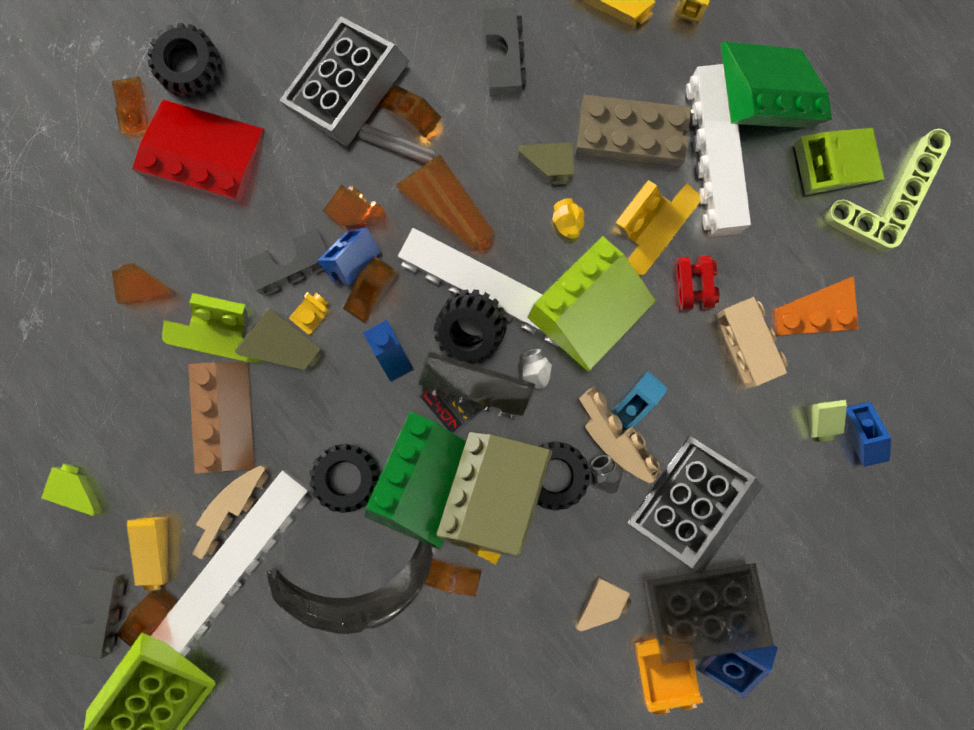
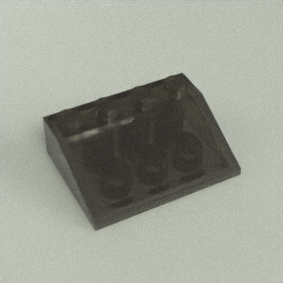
M756 563L647 580L644 587L662 664L774 646Z

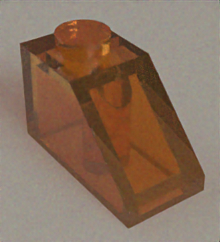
M397 85L392 88L379 105L409 130L424 138L435 129L436 124L442 118L423 97Z
M375 257L361 271L343 309L366 323L389 290L398 271Z
M134 263L120 265V270L112 271L116 303L125 306L176 297L174 290L139 266L136 267Z
M152 590L131 610L116 635L128 646L132 647L141 633L151 636L173 609V606L169 604V601L164 596Z

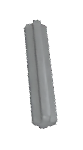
M363 124L359 131L360 139L423 164L431 165L434 159V151L367 124Z

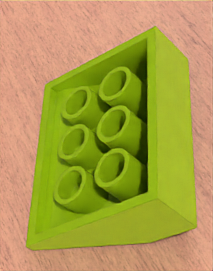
M602 236L533 304L527 318L589 372L649 310L656 300L625 255Z
M141 633L86 710L84 730H182L214 688L215 681L167 643Z

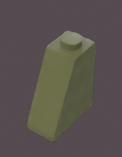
M269 308L266 309L235 349V352L241 356L305 370L307 366L312 368L321 357L318 353L321 349L319 346Z

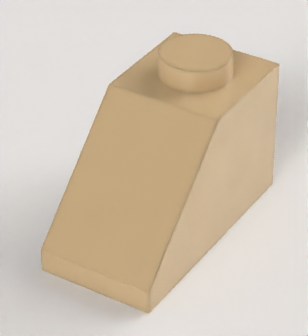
M598 577L575 624L576 629L582 632L616 620L621 613L625 615L631 604V599H629L630 593Z

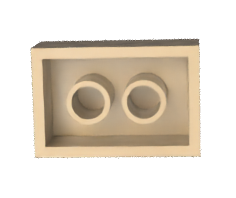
M755 297L715 314L746 389L786 374L785 367H788L784 354L778 352L774 342L777 339L772 327H767L763 318L766 316L764 307L760 301L756 302Z

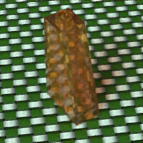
M438 155L396 184L397 190L403 197L473 253L478 249L480 252H483L494 244L492 240L495 238V232L441 155Z

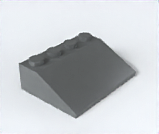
M341 16L279 101L329 137L347 147L408 64L409 60L394 43Z
M690 436L628 524L701 575L763 486L756 477Z

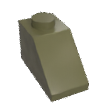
M572 142L518 146V157L546 181H552L553 184H566L568 180L573 179L574 160Z

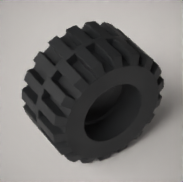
M177 23V28H174L171 24L166 26V32L163 33L160 30L157 33L159 38L157 40L153 38L150 42L153 49H148L147 53L151 58L147 61L148 66L152 69L153 76L170 93L174 95L177 93L180 97L186 98L187 94L191 97H196L197 91H201L202 94L207 92L205 87L208 84L211 87L215 84L213 77H219L220 72L217 67H221V61L218 58L220 55L210 38L200 28L197 30L195 25L189 24L187 28L184 23ZM185 49L198 51L197 62L190 70L186 72L172 71V61L177 53Z
M468 289L462 290L460 295L456 292L450 299L448 298L434 324V331H436L435 340L436 342H441L439 348L441 351L446 350L448 352L447 357L451 359L454 356L457 358L456 362L462 363L463 360H466L467 364L473 365L475 360L478 363H482L486 357L490 359L494 355L507 329L505 328L507 317H503L505 311L503 307H497L499 301L496 298L491 300L489 299L490 294L485 292L484 295H481L479 290L473 289L472 293H469ZM469 318L476 321L482 327L484 334L471 335L466 333L460 327L458 319Z
M549 442L538 446L552 451L550 460L556 459L565 462L571 470L572 477L568 487L560 492H551L542 486L537 505L554 511L565 510L572 505H576L585 496L587 487L590 485L589 474L591 473L586 458L583 457L577 448L567 443Z
M351 444L334 445L322 451L320 456L314 460V466L309 473V476H311L309 484L314 491L312 493L313 496L320 501L319 504L323 507L326 506L333 512H353L368 504L380 478L379 467L375 463L373 456L361 447ZM338 463H352L360 471V485L351 494H340L330 484V472Z

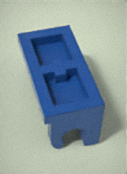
M349 228L317 261L319 265H322L326 274L333 282L338 279L335 274L337 273L343 284L349 285L381 251L368 228Z

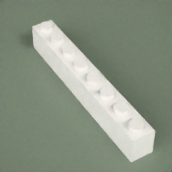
M412 228L398 255L399 260L402 261V267L414 273L417 269L424 272L427 280L437 285L440 282L449 285V291L454 294L457 292L460 295L462 290L468 289L469 293L476 289L479 290L481 295H484L485 292L490 294L489 299L494 300L496 298L499 301L497 307H503L505 311L503 317H507L508 322H511L513 318L522 323L520 328L531 334H535L538 331L545 335V341L559 347L558 344L527 318L533 304L542 294Z
M282 470L151 637L167 643L182 656L186 657L191 650L188 645L194 638L198 641L206 632L208 627L205 624L211 616L215 619L225 608L222 602L228 595L233 597L240 589L242 583L239 581L245 573L250 575L259 565L256 559L262 552L267 554L276 543V540L273 538L279 530L284 532L293 521L290 516L296 509L301 511L310 500V497L307 495L311 490L287 470Z

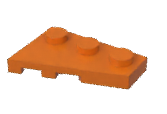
M854 276L774 309L776 336L858 330Z

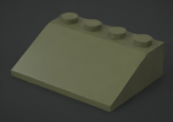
M469 432L436 536L455 546L521 558L552 451L491 434Z

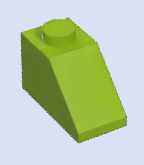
M63 464L62 467H52L41 496L42 499L91 516L101 514L102 509L86 475L78 473L79 468L68 464Z

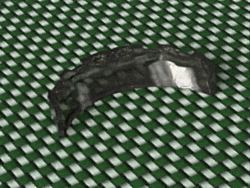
M419 541L412 558L395 578L370 593L348 598L324 597L305 591L286 579L276 568L270 569L266 574L273 600L292 617L302 622V624L313 629L333 632L335 634L360 633L366 628L374 629L391 621L413 602L429 574L433 551L432 546Z

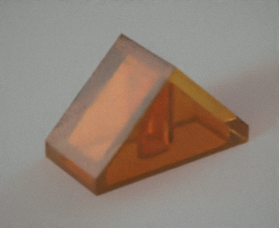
M429 557L425 578L429 570L432 557ZM433 558L424 584L447 593L476 597L482 570Z

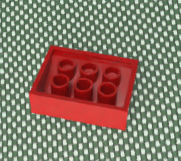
M162 99L140 142L132 169L140 176L242 205L264 128Z

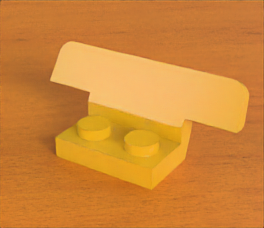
M648 180L617 220L616 224L621 234L638 246L628 258V261L638 275H644L700 203L699 193L688 183L683 186L674 200L670 202L661 196L658 186Z

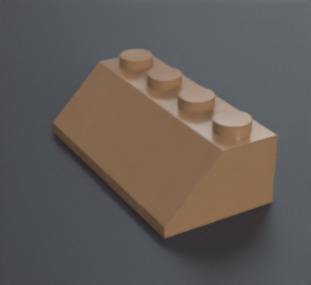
M249 362L188 364L195 474L254 469L255 457Z

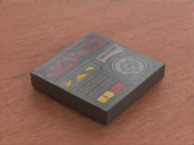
M459 362L453 364L416 395L441 426L453 434L458 432L492 403Z

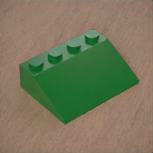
M725 41L721 43L731 124L809 128L832 120L829 93L802 49Z
M409 412L366 506L364 517L437 549H441L444 540L436 535L466 441L436 422Z

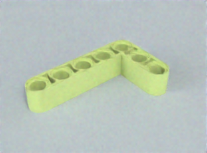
M934 129L919 141L882 217L848 200L842 199L834 202L825 210L824 218L826 223L878 251L886 252L899 246L950 147L951 138L945 130ZM930 138L938 142V149L931 146ZM919 162H923L927 166V173L919 169ZM907 185L914 187L915 197L908 194ZM835 208L843 210L844 220L838 219L835 216ZM895 208L900 209L904 213L903 220L896 218ZM859 220L867 222V232L859 228ZM883 232H888L892 236L891 244L884 241Z

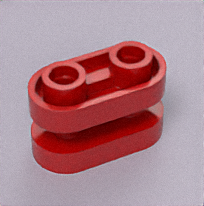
M710 255L698 256L697 264H691L689 257H677L676 273L681 311L693 310L694 302L697 301L701 302L702 309L715 308V303L720 301L719 288L714 285V276H717L716 260H712ZM692 275H698L699 291H693Z

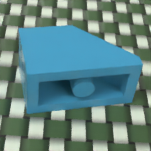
M649 371L612 410V413L621 420L623 431L632 426L634 428L658 404L668 390Z

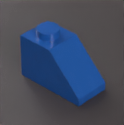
M387 320L363 332L390 382L414 370Z
M867 402L846 407V418L853 447L863 467L890 461L891 437L873 404Z

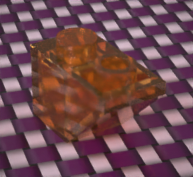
M341 184L323 210L327 217L346 230L349 228H363L385 224L387 221V217L383 213L385 209L373 200L370 204L361 198L363 194L351 185L347 189Z

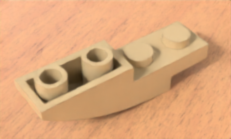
M596 386L588 389L579 398L591 417V420L585 425L587 431L602 450L621 467L648 483L654 482L661 473L658 460L653 455H650L645 447L646 443L643 436L636 432L633 426L623 431L621 420L608 407L606 396L601 391H598Z
M258 466L246 472L223 489L211 502L196 524L205 529V532L192 555L201 560L207 558L208 555H214L220 544L217 541L222 531L226 532L233 521L231 514L242 516L244 512L248 514L256 502L253 496L258 488L263 489L269 479V475L266 474L269 469L267 466Z

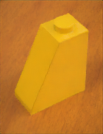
M581 0L630 26L635 25L638 21L640 24L647 21L653 15L652 10L655 5L654 0Z
M168 517L128 520L127 529L135 586L144 585V590H159L161 585L169 582Z

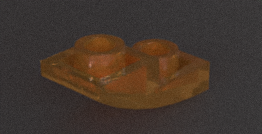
M140 77L112 81L120 133L127 134L147 130V114Z

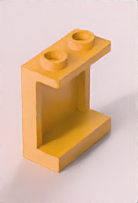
M688 633L634 642L645 705L649 712H654V715H663L669 713L671 708L681 707V710H690L697 708L698 703H703L692 654V638Z

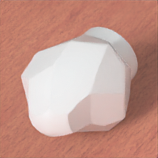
M532 349L520 355L521 362L518 364L523 382L536 389L545 388L549 384L551 363L542 355L541 349Z

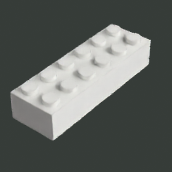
M723 64L699 66L696 68L693 76L690 77L689 83L686 84V94L688 100L692 99L693 109H691L690 123L691 126L695 125L696 136H693V148L699 154V162H696L697 177L702 178L703 188L699 190L700 202L705 204L706 214L703 215V227L705 231L708 230L709 237L741 234L751 225L739 129L738 124H731L724 66Z

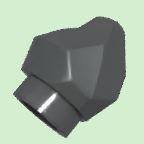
M600 455L594 458L591 462L593 485L607 493H616L619 490V483L624 471L608 455Z

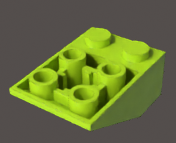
M873 128L827 131L802 136L794 144L805 195L884 180Z

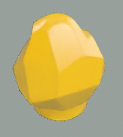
M572 198L557 202L553 206L555 212L552 219L558 231L570 239L579 237L584 227L583 208L575 204Z

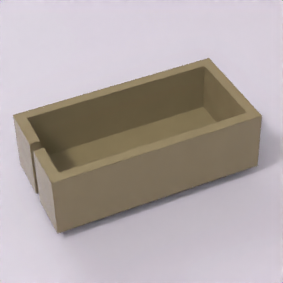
M584 95L581 105L576 155L681 167L686 159L688 141L686 134L689 131L691 107Z

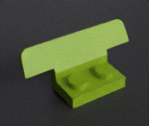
M192 293L189 303L193 315L189 326L164 320L162 340L168 345L254 364L262 361L241 356L235 352L237 346L244 339L248 321L245 304Z

